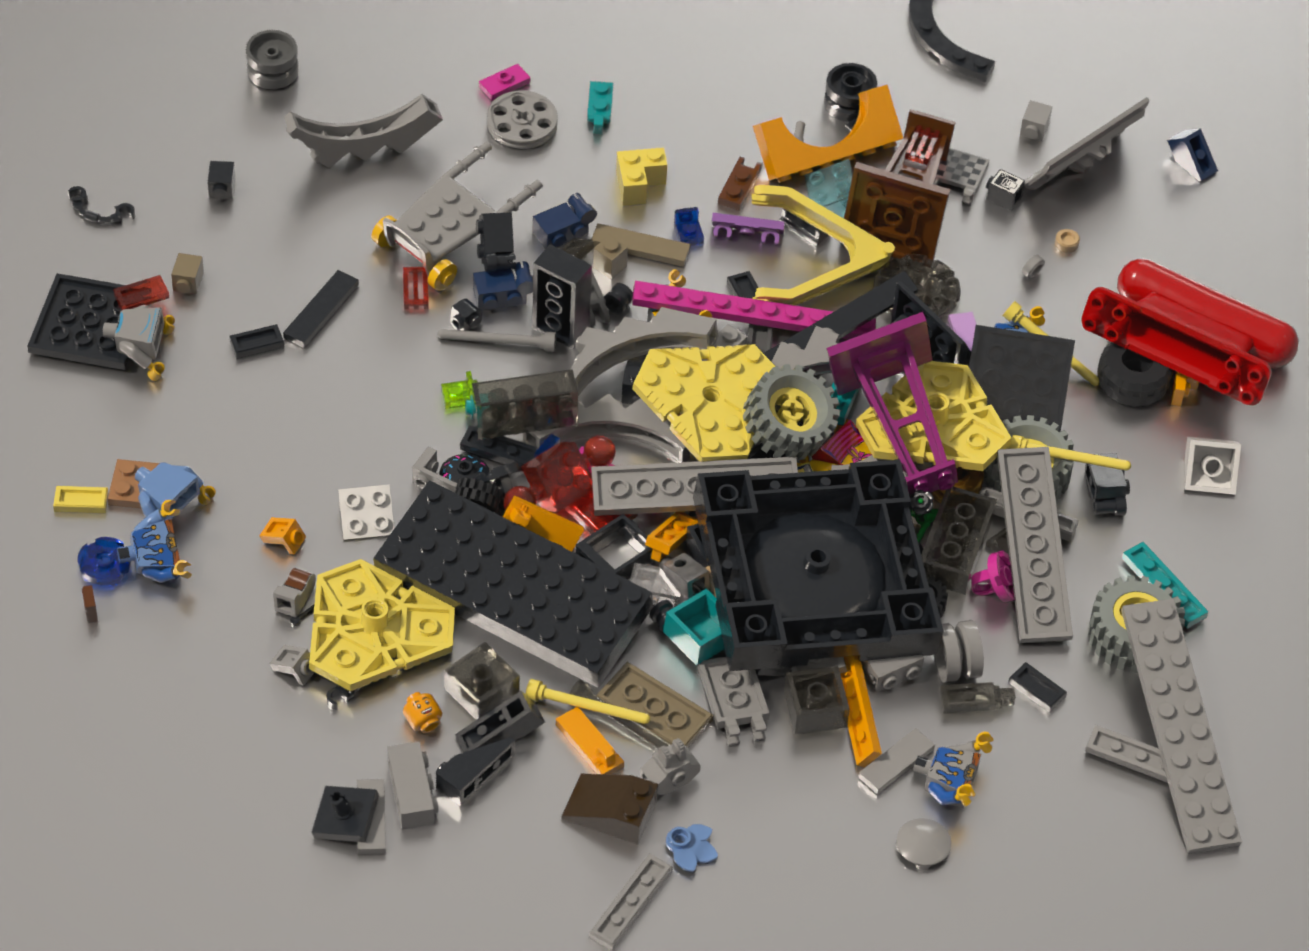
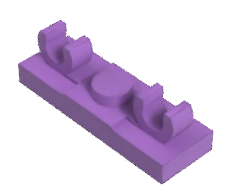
M721 213L712 214L715 238L718 237L719 230L725 229L727 231V239H730L732 236L731 228H735L744 235H754V232H763L761 236L762 244H765L767 236L772 235L775 238L774 245H778L779 234H784V221Z

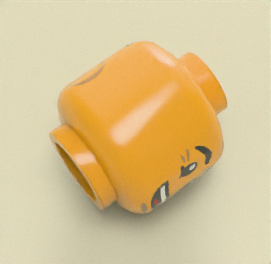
M416 692L406 699L407 703L403 708V714L414 731L428 733L440 725L443 713L432 694Z

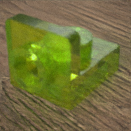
M471 371L466 372V380L441 384L445 409L464 407L465 401L470 400L471 395L479 394L477 379L473 380Z

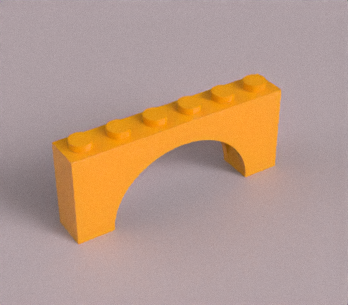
M888 84L858 93L860 110L855 126L843 140L832 146H812L798 140L787 129L782 117L754 125L753 130L768 179H777L778 183L792 179L791 174L796 172L799 173V176L813 172L812 167L818 165L820 169L833 166V161L841 159L842 163L855 159L854 154L862 152V156L875 153V147L883 146V149L897 146L896 141L903 139V134Z

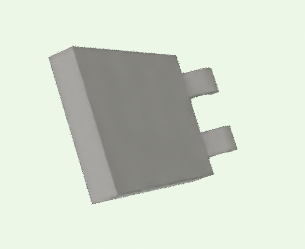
M726 657L705 660L700 663L698 671L717 729L725 728L729 746L740 744L738 737L740 729L738 725L748 723L752 725L755 741L766 739L764 731L767 728L764 721L769 720V710L755 669L729 671Z

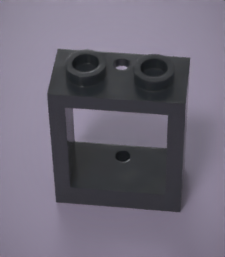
M624 514L576 544L575 554L627 580L655 562V560L651 559L653 548L645 545L647 536L640 530L635 521L630 520ZM622 536L639 554L614 569L597 552Z

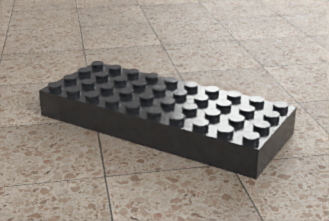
M430 480L373 558L374 566L403 580V588L409 590L411 586H414L455 607V615L597 688L601 686L653 608L651 591Z

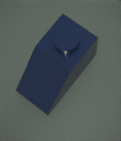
M1201 128L1183 130L1167 140L1175 161L1198 181H1202L1218 171Z

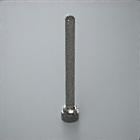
M581 679L574 684L569 693L607 703L594 695L590 685ZM607 715L657 749L663 745H671L637 722Z

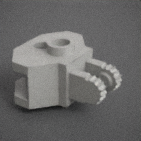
M679 738L673 740V744L669 746L663 745L652 754V758L640 768V776L643 779L658 783V795H666L688 784L700 772L701 765Z

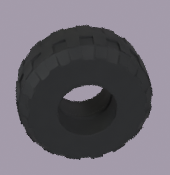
M1113 342L1108 344L1104 348L1103 353H1101L1097 370L1101 389L1111 399L1131 407L1146 406L1159 401L1167 393L1173 375V369Z

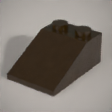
M581 773L561 819L638 845L657 803L658 783L633 775Z

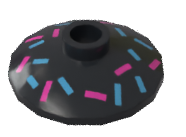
M457 454L448 458L442 464L439 475L458 483L460 478L471 479L482 472L487 476L490 472L485 461L478 456Z

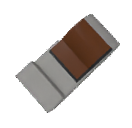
M293 568L288 579L285 580L281 587L277 586L273 592L275 611L297 617L314 589L316 575L299 568ZM284 602H291V607H286Z

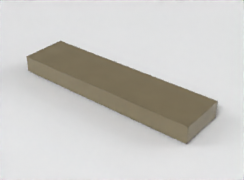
M597 223L591 239V246L596 247L606 237L611 235L628 247L629 255L682 267L685 266L690 251V244L599 223Z

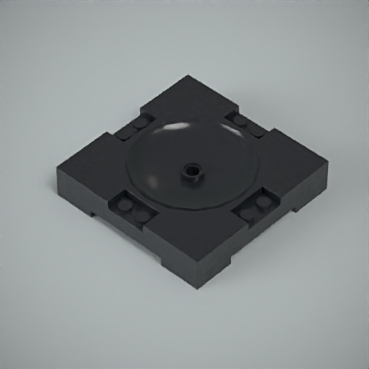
M900 460L850 463L849 469L755 476H750L749 470L698 473L693 501L706 562L709 561L717 598L715 606L729 671L808 665L809 659L858 656L859 661L937 654L944 631L933 588H929L909 509L911 500Z

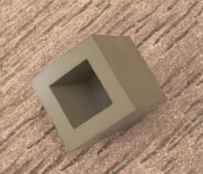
M609 235L594 247L593 268L612 280L627 267L628 247Z
M178 253L171 273L173 291L197 294L204 274L202 256Z

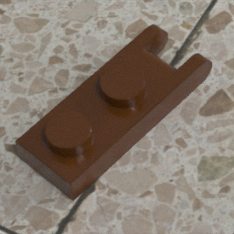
M740 156L718 197V204L740 211L762 169L763 163L757 162L755 168L743 165L745 158Z

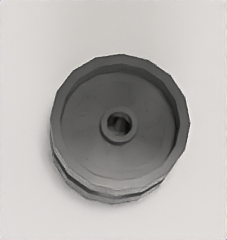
M280 30L261 31L249 39L246 45L247 74L255 85L265 89H279L294 82L298 76L299 69L298 49L295 39L288 33Z

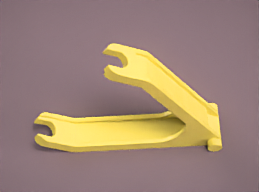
M757 185L754 187V194H752L753 205L784 208L843 243L848 250L850 263L791 289L757 288L753 299L797 306L876 270H883L894 252L895 247L892 243H885L790 187Z

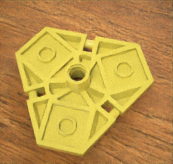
M755 344L729 345L725 347L707 346V349H699L698 347L650 349L633 383L632 389L662 422L666 420L671 422V432L698 461L748 459L754 446L752 437L755 434L754 432L747 433L745 428L749 421H743V414L746 411L743 409L744 403L761 377L766 372L769 373L776 366Z
M936 361L917 366L947 461L954 459L956 468L985 470L997 458L998 450L1007 449L1011 445V436L993 406L987 405V396L968 365ZM906 375L892 386L891 395L886 392L881 396L890 416L894 420L902 419L917 412ZM870 406L856 419V427L874 458L896 460L897 457ZM917 422L901 428L899 434L912 461L920 464L930 462L936 465L923 425Z
M362 559L318 574L309 670L352 691L371 682L384 679L388 675L397 674L399 669L407 670L412 668V666L428 662L430 659L433 660L452 653L455 607L414 586H411L409 590L403 588V580Z

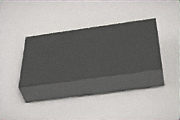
M749 324L747 345L755 344L762 353L771 349L773 327Z

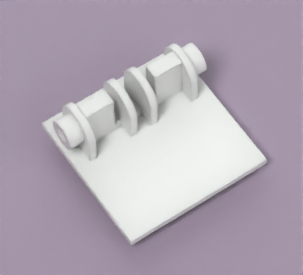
M390 484L338 489L343 540L389 536L394 530Z

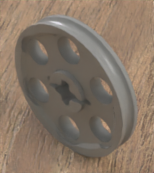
M512 91L499 96L491 103L487 112V127L492 137L505 146L518 149L533 148L546 143L555 134L557 129V110L553 103L543 95L531 91ZM520 100L523 101L524 104L515 105L512 102ZM542 106L546 108V110L536 111L535 108ZM497 111H504L506 114L503 116H498L494 113ZM541 123H547L550 125V127L541 128L538 125ZM500 128L510 129V131L506 133H502L498 130ZM522 134H530L532 137L523 139L520 136Z

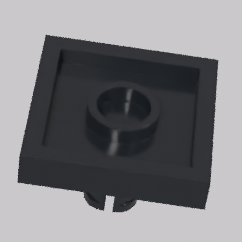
M325 786L311 832L313 837L316 839L366 842L379 799L377 789Z

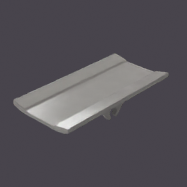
M1148 97L1048 161L1044 168L1025 179L1024 189L1035 190L1067 168L1082 174L1086 168L1090 169L1093 166L1092 160L1094 158L1101 161L1105 155L1111 153V139L1145 116V108L1150 101Z

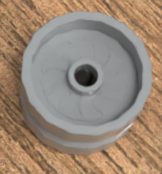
M960 621L955 629L949 623L942 624L944 632L937 654L934 655L935 665L941 681L944 683L957 681L961 674L966 679L980 678L984 670V655L981 636L975 621Z

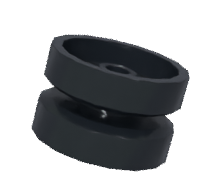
M843 63L835 66L829 71L826 79L824 105L827 112L832 117L845 122H851L858 118L860 110L858 93L877 88L876 75L871 69L857 63Z

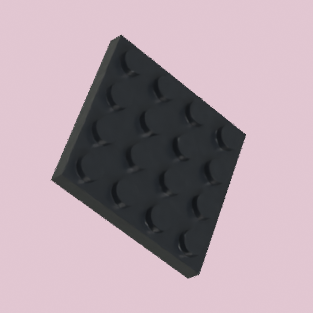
M56 273L27 345L28 353L125 370L129 357L117 351L115 338L103 337L104 323H118L120 312L123 309H133L142 305L149 306L152 299V290Z
M975 325L969 368L987 396V405L993 406L1001 421L1008 419L1012 423L1014 416H1021L1022 420H1026L1027 415H1033L1034 421H1040V418L1043 417L1047 419V425L1051 426L1055 422L1059 425L1058 432H1061L1075 340Z

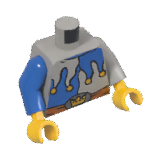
M981 732L976 737V740L960 745L940 746L937 748L933 760L917 756L913 771L927 775L925 790L940 805L953 804L964 809V806H968L971 803L969 797L976 795L972 785L979 768L981 753L979 752L982 750L984 753H990L993 747L989 742H993L994 739L989 732Z

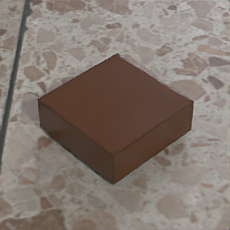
M92 585L83 586L82 595L87 621L89 623L97 622L98 618Z

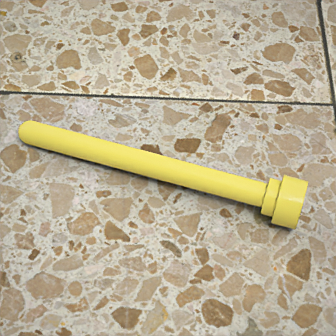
M1016 301L1002 315L1009 322H1018L1030 333L1049 336L1023 314L1022 306ZM1073 356L1071 368L1091 385L1098 386L1099 378Z
M1012 435L1011 445L1009 446V449L1049 447L1050 457L1125 471L1131 468V463L1127 460L1028 443L1024 436Z
M530 679L525 694L535 702L548 699L642 724L650 722V716L646 713L548 689L547 685H544L539 680Z

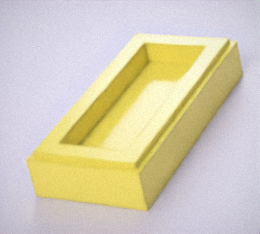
M56 486L53 505L54 512L106 513L109 494L108 487Z

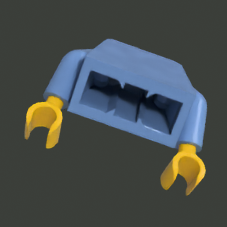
M163 462L152 471L141 467L135 474V480L139 482L140 494L138 500L145 517L161 508L165 500L176 501V503L170 506V511L174 509L181 511L197 495L198 501L203 505H207L210 502V498H213L216 494L214 487L204 486V481L188 466L170 465Z

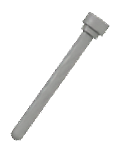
M441 329L437 333L440 339L540 346V349H544L546 352H555L556 332H546L540 336Z

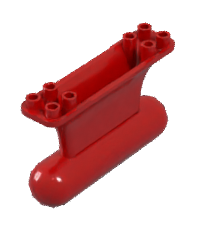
M1142 258L1132 260L1122 268L1117 281L1119 294L1105 287L1093 289L1089 294L1081 318L1082 326L1086 331L1123 348L1130 349L1250 406L1256 405L1262 400L1271 378V368L1277 369L1289 364L1297 354L1299 338L1295 328L1287 322L1149 259Z

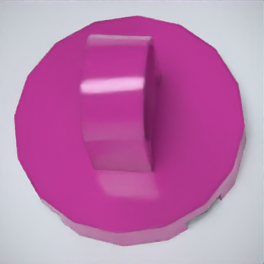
M1004 551L991 553L987 562L988 569L972 575L971 590L973 593L983 596L996 593L1004 603L1012 602L1015 598L1010 557Z

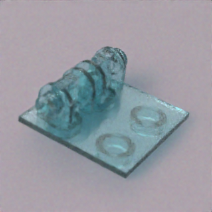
M848 159L805 175L809 199L823 207L840 202L846 208L853 176L850 160Z

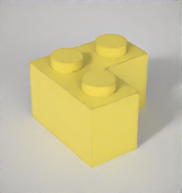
M664 148L617 151L616 174L623 206L646 204L647 186L666 184L667 160Z

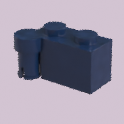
M575 193L577 198L572 194L568 199V204L565 202L533 216L532 233L545 249L549 245L560 247L589 233V223L595 220L597 211L591 204H587L580 193Z
M523 261L524 268L521 267L520 262L516 263V268L514 269L516 280L512 269H497L496 272H474L473 291L477 307L480 310H491L525 305L527 294L533 292V276L530 273L529 263Z

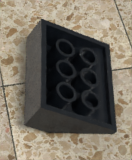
M901 280L896 282L891 324L904 313L910 312L916 315L923 312L927 321L932 360L968 365L969 367L971 351L966 343Z

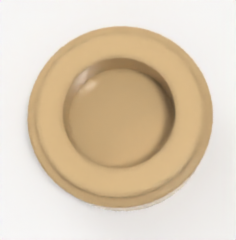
M1060 230L1056 234L1055 246L1062 252H1074L1079 246L1080 237L1073 230Z

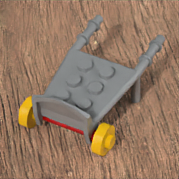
M487 141L480 147H474V151L463 160H458L456 162L457 165L440 177L398 220L391 215H387L380 219L373 228L371 238L380 247L388 245L394 247L396 242L423 263V267L428 275V284L436 291L446 289L453 282L457 274V266L448 259L442 260V257L479 235L476 233V219H479V215L483 213L517 211L522 203L530 197L534 198L536 192L543 187L539 180L534 181L531 185H525L522 192L513 199L509 198L507 204L496 212L454 180L462 172L466 173L468 167L477 160L484 159L485 154L492 150L491 144Z

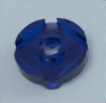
M99 537L95 539L94 543L90 545L86 543L82 546L77 558L82 579L98 585L120 584L122 578L126 576L131 567V561L119 563L117 548L124 547V543L112 537ZM103 558H108L109 562L101 564L98 560L103 561Z

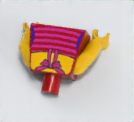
M846 419L844 426H836L833 430L834 435L811 457V461H809L808 456L799 461L801 464L810 462L813 471L831 470L832 465L856 463L872 454L855 424L851 420L848 421Z

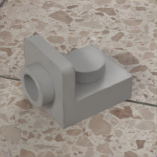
M283 645L269 663L273 671L293 674L300 685H305L314 673L309 670L310 652L306 648Z

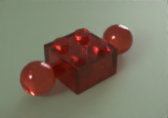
M594 436L585 443L583 454H581L575 442H559L521 466L530 487L515 486L511 488L504 497L505 510L508 508L514 495L537 505L538 501L541 508L550 512H558L593 490L592 476L588 468L591 466L610 465L616 455L614 443L605 436Z

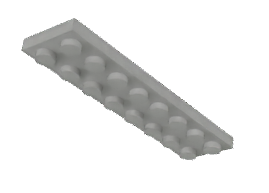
M1049 447L998 450L997 459L1020 643L1072 640L1073 631Z
M796 457L591 467L594 516L696 511L693 495L698 473L749 470L750 476L798 473Z

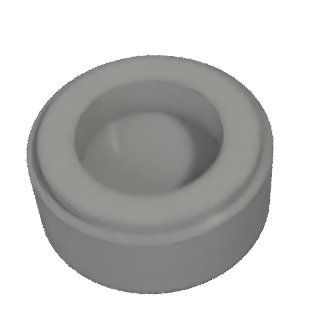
M1039 255L1033 256L1024 265L1022 273L1029 279L1035 277L1044 267L1045 260Z

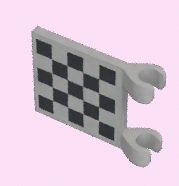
M950 148L947 161L941 160L934 185L938 186L940 181L963 188L964 197L962 203L971 205L975 192L989 164V159Z

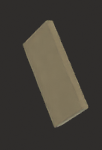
M628 661L601 689L595 698V701L648 714L650 716L648 724L630 720L626 721L666 746L673 744V740L679 738L684 743V746L689 748L713 721V714Z

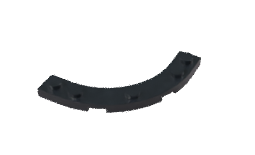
M910 0V25L922 47L928 53L932 52L939 57L943 65L964 75L986 82L995 67V61L969 52L948 39L934 19L932 12L933 0Z

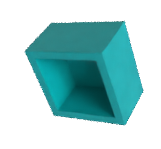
M708 589L701 591L667 611L663 632L696 666L724 650L715 606L717 598Z

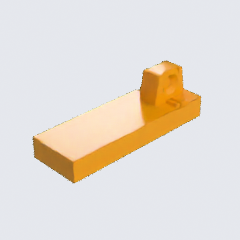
M515 495L503 515L504 518L551 542H555L571 552L584 532L583 526Z
M675 512L649 534L645 545L653 548L651 559L661 562L666 555H669L686 540L687 527L697 524V518L683 512Z
M575 707L556 718L555 725L596 774L612 775L624 768V760L615 752L613 747L579 707Z

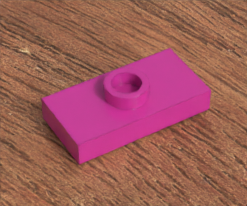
M517 63L480 80L479 88L493 101L505 93L512 92L529 84L530 76Z

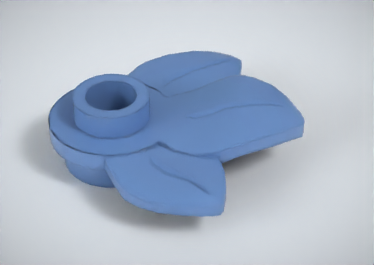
M693 824L688 828L675 827L666 836V846L670 851L674 852L675 863L685 871L694 872L697 863H709L718 857L715 848L707 841L712 834V829L708 826ZM681 840L684 843H677L675 841Z

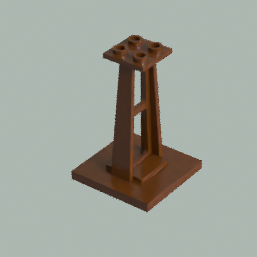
M910 109L904 138L885 170L856 162L844 219L885 243H892L895 249L891 257L932 268L950 194V189L934 185L941 160L947 161L956 123L954 121ZM911 151L930 156L926 170H919L904 164ZM903 173V174H907V175H910V176H913V177H917V178H920L922 181L917 180V179H913V178H910V177H907V176H903V175H900V174Z

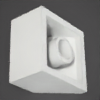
M1187 436L1184 461V489L1236 495L1241 444L1238 441Z

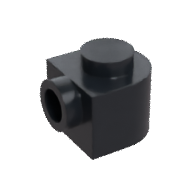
M467 298L460 300L451 307L450 323L456 330L468 331L480 325L482 311Z

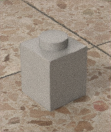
M1030 100L1022 119L1020 135L1042 141L1050 123L1053 106Z

